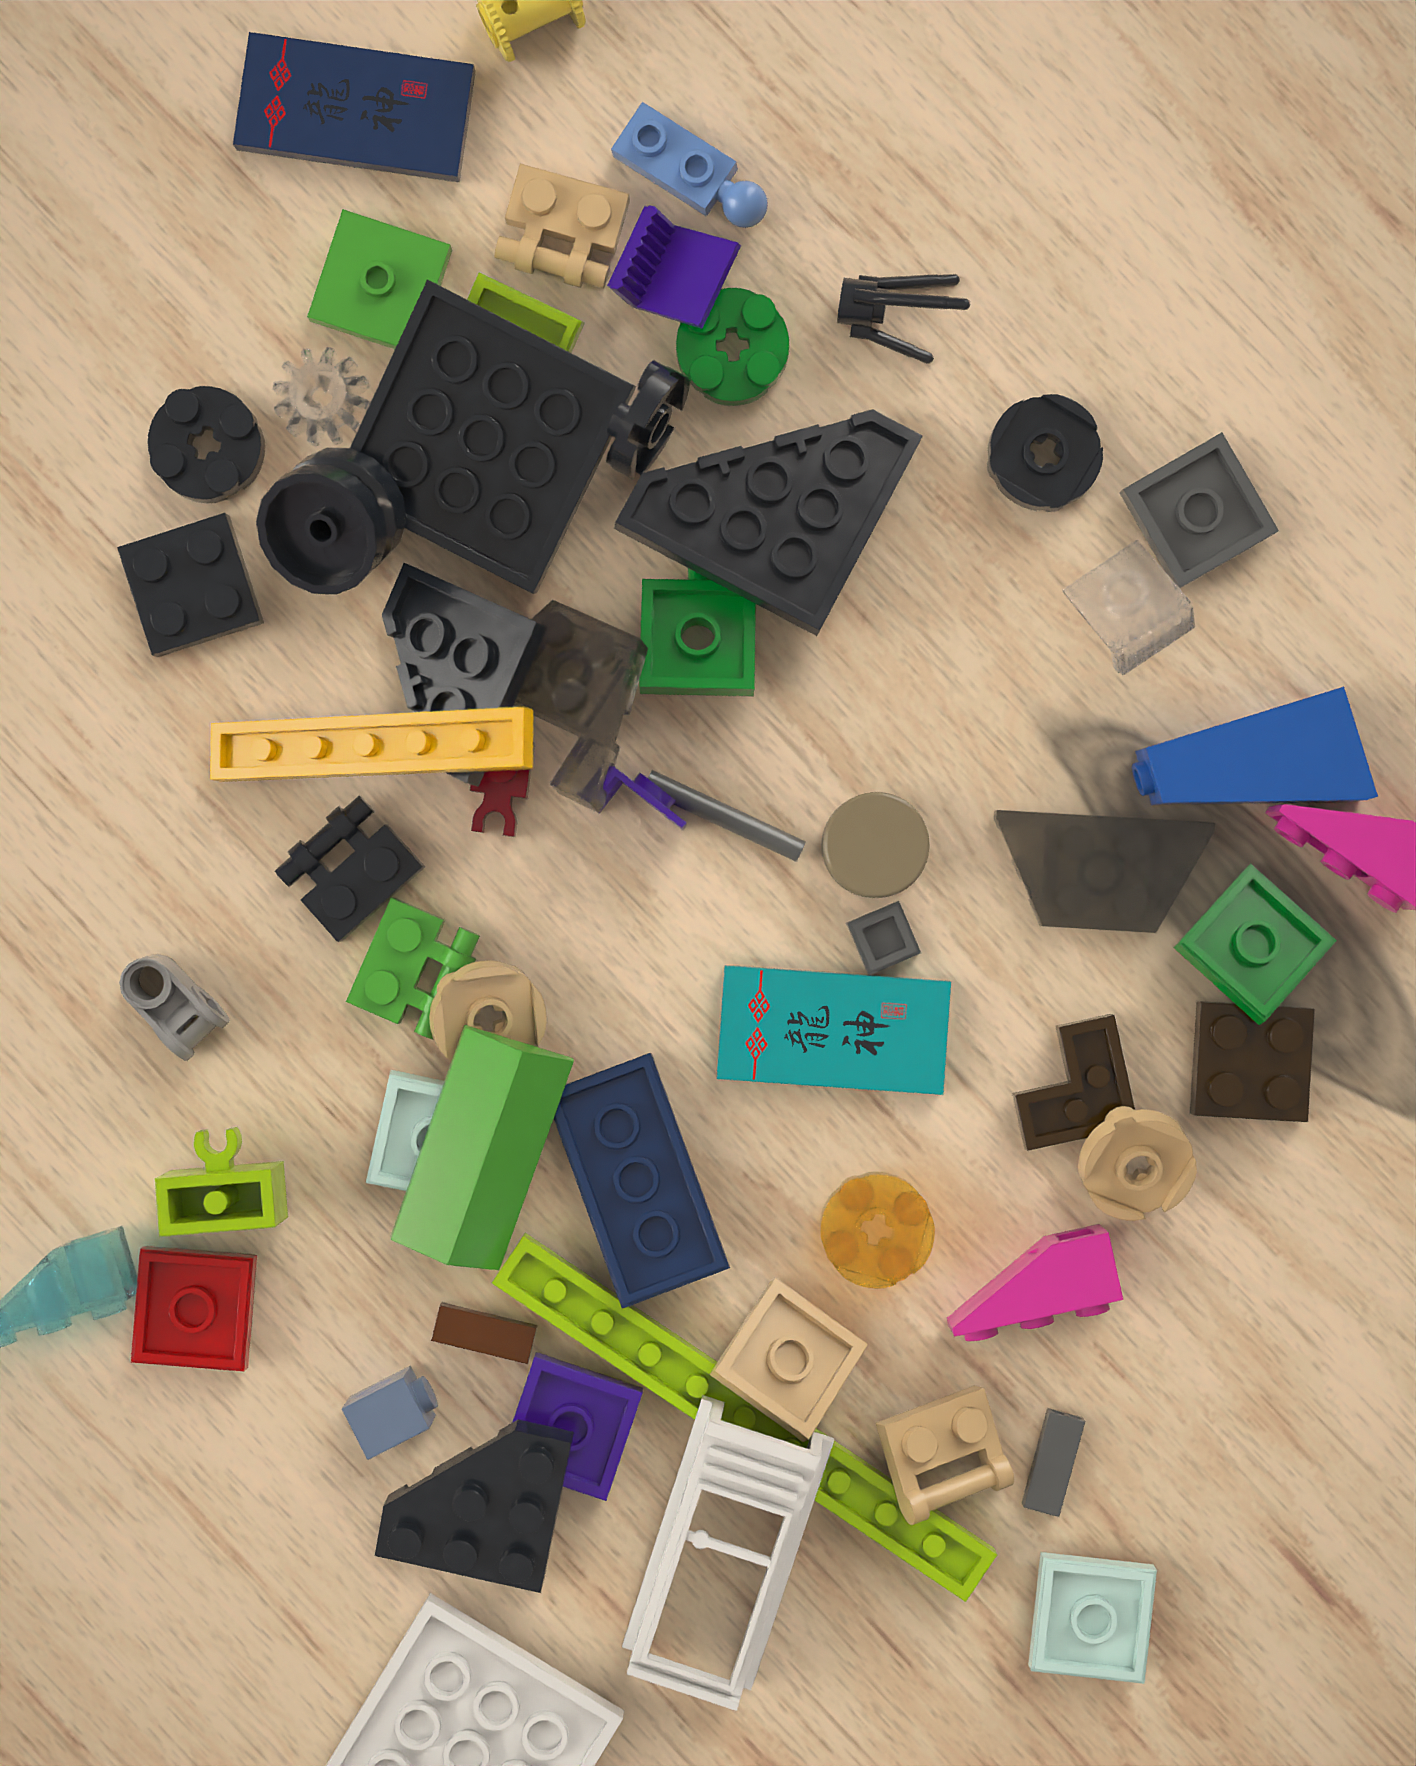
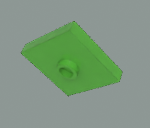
M342 209L307 317L310 322L395 349L426 281L430 280L441 286L452 253V247L450 244Z

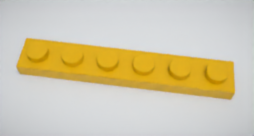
M526 707L211 723L210 780L219 782L533 769V710Z

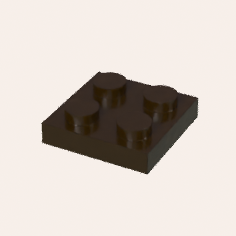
M1196 1001L1190 1114L1194 1116L1308 1122L1315 1009L1278 1006L1264 1023L1258 1025L1235 1003Z

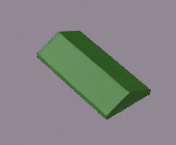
M464 1025L390 1236L391 1240L446 1265L500 1270L574 1059Z

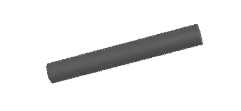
M654 770L651 771L648 777L649 780L676 800L673 805L797 862L806 841Z

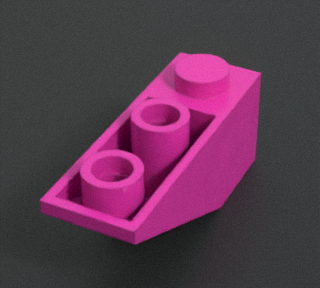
M1287 804L1269 806L1265 814L1278 822L1274 830L1279 835L1299 847H1303L1306 842L1324 854L1320 862L1338 876L1350 880L1354 875L1371 887L1367 895L1373 901L1394 913H1397L1399 908L1403 910H1416V822L1413 820Z
M1100 1224L1043 1236L947 1317L948 1326L954 1337L964 1335L965 1341H980L998 1335L997 1327L1020 1323L1021 1329H1034L1052 1324L1054 1322L1053 1315L1075 1311L1078 1317H1088L1109 1311V1303L1123 1300L1109 1232Z

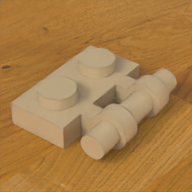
M520 163L506 211L505 221L507 225L525 229L521 241L499 236L494 258L515 263V270L533 274L536 269L564 277L565 284L579 288L582 287L583 283L605 288L610 266L590 261L593 249L611 254L616 253L630 196L625 192ZM544 235L574 243L570 255L541 247Z

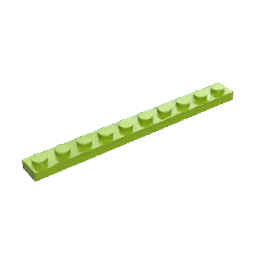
M524 1233L492 1281L493 1285L694 1420L704 1395L725 1402L721 1417L722 1421L807 1448L809 1440L802 1442L709 1375L717 1364L716 1360L634 1305L622 1309L616 1293L527 1233ZM816 1428L815 1431H814V1432H817V1433L826 1435V1434H824L823 1432H821L820 1430H818L817 1428ZM834 1440L815 1501L966 1602L998 1555L995 1548L937 1509L930 1511L928 1519L910 1525L900 1510L892 1479Z

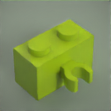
M231 1127L226 1130L227 1145L223 1151H216L210 1146L208 1129L196 1132L194 1149L197 1156L205 1162V1167L170 1170L155 1178L159 1237L278 1226L288 1218L284 1161L234 1165V1157L238 1154L242 1145V1136L238 1127Z

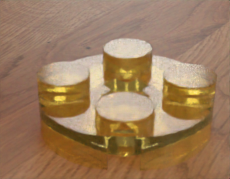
M868 1172L846 1178L840 1187L831 1193L821 1213L820 1237L827 1258L845 1279L862 1287L881 1289L896 1285V1282L906 1279L912 1273L914 1275L924 1266L933 1248L935 1226L927 1202L911 1183L890 1173ZM877 1214L884 1215L885 1225L893 1228L890 1238L881 1237L878 1245H871L868 1243V1233L861 1230V1226L864 1221H872Z

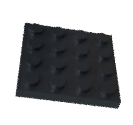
M427 280L350 448L373 457L392 475L404 499L406 515L404 528L535 594L612 438L611 435L607 434L610 420L620 404L623 402L629 403L637 386Z

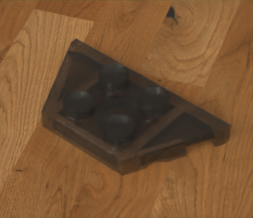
M994 810V821L997 828H1000L1013 860L1011 861L1027 891L1029 903L1039 926L1156 933L1215 832V823Z

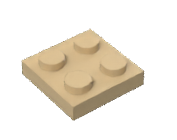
M774 1278L769 1282L709 1375L804 1442L810 1439L868 1344L782 1281Z

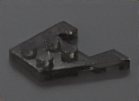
M552 600L532 618V620L548 628L514 706L532 709L534 716L579 737L550 785L559 794L599 813L604 806L607 796L603 786L609 766L615 767L620 750L616 740L624 715H630L648 648L639 637Z

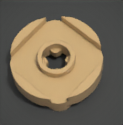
M478 961L467 964L456 972L446 974L437 985V994L430 1008V1029L439 1050L450 1062H452L464 1025L483 1030L480 1023L474 1022V1017L481 1013L483 1007L492 1005L495 1011L503 1012L502 1019L493 1021V1030L488 1032L529 1045H539L546 1030V1006L541 993L520 968L500 961Z
M1123 1106L1110 1111L1105 1121L1090 1133L1080 1152L1078 1173L1098 1209L1117 1219L1137 1221L1146 1219L1144 1216L1146 1212H1152L1160 1207L1163 1212H1166L1177 1206L1190 1191L1196 1178L1197 1166L1196 1159L1193 1156V1147L1178 1122L1158 1111L1134 1110L1131 1107ZM1145 1156L1150 1166L1146 1170L1137 1168L1133 1174H1127L1128 1167L1126 1164L1135 1157Z

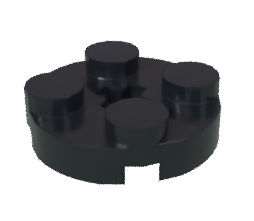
M655 360L648 364L639 380L637 387L639 392L631 406L623 402L616 409L610 420L607 434L616 439L608 451L606 463L631 479H635V472L641 475L651 467L674 430V427L668 424L672 414V406L681 411L683 410L689 392V377Z
M197 386L191 389L173 391L167 396L165 404L156 412L148 432V452L150 464L154 472L173 491L195 502L217 503L226 500L227 496L235 494L241 488L246 489L258 476L264 461L265 439L256 417L240 398L221 388ZM212 430L213 438L221 443V447L218 452L209 451L205 460L198 459V450L192 446L196 436H202L204 431Z
M1045 394L1041 397H1032L1013 404L1000 417L989 438L987 471L990 477L995 481L1003 495L1021 507L1035 511L1045 510L1047 512L1062 509L1085 494L1095 482L1102 467L1103 446L1101 447L1100 437L1096 431L1098 427L1095 420L1078 402L1057 394ZM1046 439L1053 440L1056 443L1053 453L1060 458L1058 464L1054 465L1047 462L1043 467L1037 465L1034 462L1035 454L1030 450L1031 443L1034 442L1042 445Z

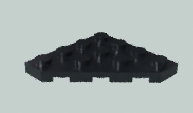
M871 409L850 416V419L822 427H819V424L781 434L775 436L772 441L747 448L738 446L697 458V462L668 470H665V467L644 472L641 474L615 521L614 529L818 636L923 435Z

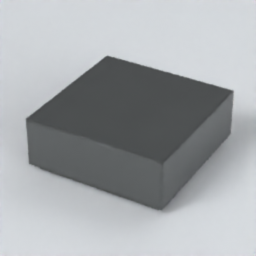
M899 901L846 923L868 975L921 954Z

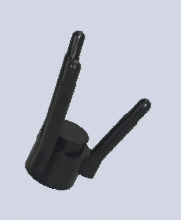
M956 274L895 277L859 275V279L844 277L837 323L851 325V338L870 340L905 356L929 364L934 359L930 352L872 327V323L883 324L886 305L967 310L970 307V301L966 298L888 292V290L955 286L960 282V278Z

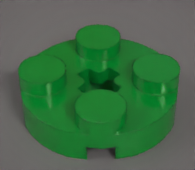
M724 288L720 290L703 329L685 323L679 325L676 337L677 362L681 373L689 377V381L695 390L704 394V397L710 401L727 406L752 403L760 399L768 392L769 388L776 384L786 368L789 355L787 326L782 316L776 310L775 304L767 296L742 288ZM737 333L739 340H747L749 349L740 351L739 360L728 361L727 353L717 351L716 344L725 341L726 334Z

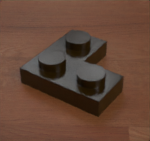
M1107 1014L1055 1026L1067 1081L1012 1093L1024 1149L1027 1151L1088 1138L1090 1133L1105 1121L1107 1114L1113 1109L1126 1106L1135 1110L1115 1015Z

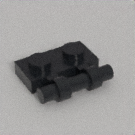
M360 795L344 809L340 806L334 809L326 817L328 823L306 843L302 840L298 841L288 850L290 857L275 870L277 876L288 887H291L305 873L317 884L301 899V902L337 942H342L425 868L422 862L389 825L385 824L370 838L366 835L359 825L374 813V810ZM345 839L355 851L331 871L321 859Z

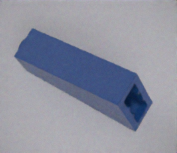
M1344 687L1137 750L1135 752L1138 762L1132 764V772L1141 796L1149 795L1152 805L1357 802L1378 797Z

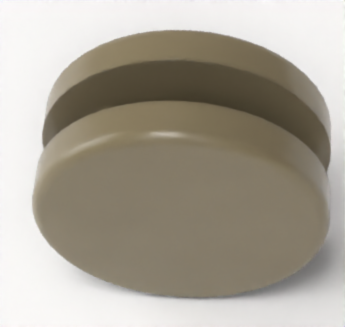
M883 792L864 793L844 802L830 816L822 835V856L832 878L845 890L862 897H889L907 889L921 875L929 856V834L921 815L904 799Z

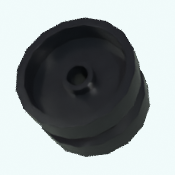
M325 448L307 456L292 471L277 480L261 499L256 519L259 544L272 568L296 587L313 594L337 595L357 587L400 543L406 523L404 499L392 475L373 457L352 448Z

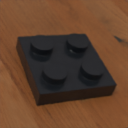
M228 514L215 515L117 547L152 656L158 658L264 623L232 521Z

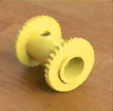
M477 0L478 4H476L491 42L496 49H499L503 58L508 62L515 60L510 44L511 41L567 14L570 15L578 29L584 27L586 23L582 0Z

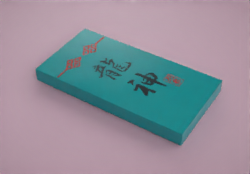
M724 965L717 1079L943 1095L951 981Z

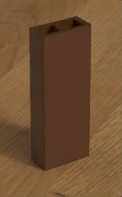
M441 1302L431 1341L528 1364L537 1325Z

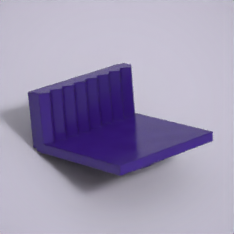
M644 206L607 286L635 309L703 329L741 245L738 242L674 225L655 206Z
M606 763L580 797L584 800V803L600 814L621 785L624 784L680 829L684 830L687 826L683 819L670 810L676 800L643 774L639 773L632 781L616 767Z

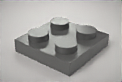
M1223 432L1141 478L1120 492L1121 497L1175 590L1180 589L1279 531Z

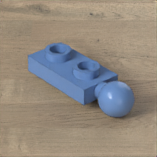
M644 102L641 103L611 148L614 158L706 217L717 201L722 203L726 218L733 225L741 228L757 225L767 212V196L758 184L752 181L731 182V179L738 170L735 160Z

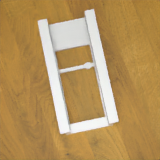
M703 1395L622 1647L632 1650L627 1670L628 1675L737 1711L743 1688L752 1689L834 1443V1438L813 1432L807 1448H803L722 1421L721 1417L725 1402ZM701 1490L783 1516L771 1556L769 1557L709 1537L708 1533L704 1530H697L696 1532L689 1530ZM685 1540L692 1542L693 1546L698 1549L708 1547L767 1567L730 1680L649 1653Z

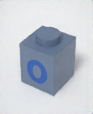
M409 1366L351 1395L342 1407V1411L367 1460L428 1430L436 1417L433 1409L438 1407V1402L428 1380L424 1376L417 1379L412 1367Z

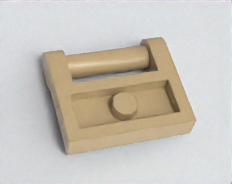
M974 1385L876 1423L898 1504L905 1520L910 1525L928 1519L930 1511L988 1488L999 1491L1014 1484V1473L1011 1464L1003 1454L984 1387ZM978 1452L981 1462L980 1467L924 1489L919 1488L916 1475Z

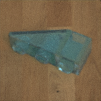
M123 1225L70 1240L58 1246L0 1300V1348L18 1341L16 1332L36 1327L38 1336L73 1325L70 1317L91 1311L93 1320L126 1310L125 1301L136 1294L137 1273Z

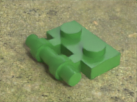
M391 898L346 1002L395 1024L402 1022L408 1005L416 1007L423 1012L414 1032L434 1040L430 1029V1008L437 994V985L446 974L456 972L459 968L476 961V958L472 957V953L480 935L459 927L450 947L437 941L445 919L399 899ZM429 958L443 964L431 993L417 987Z

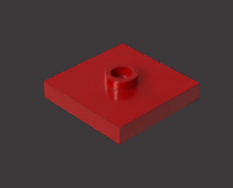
M143 1246L140 1248L131 1363L245 1372L249 1365L257 1255Z

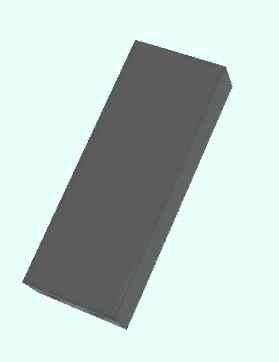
M1047 1408L1022 1499L1024 1508L1060 1517L1085 1425L1083 1417Z

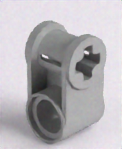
M155 954L136 959L128 964L121 974L119 983L125 1000L147 1021L164 1045L184 1061H188L194 1056L193 1048L216 1026L224 1028L230 1021L222 1007L206 991L197 986L177 963L168 956ZM146 966L154 967L163 976L164 986L159 996L148 995L140 986V973ZM198 1015V1019L184 1031V1027Z

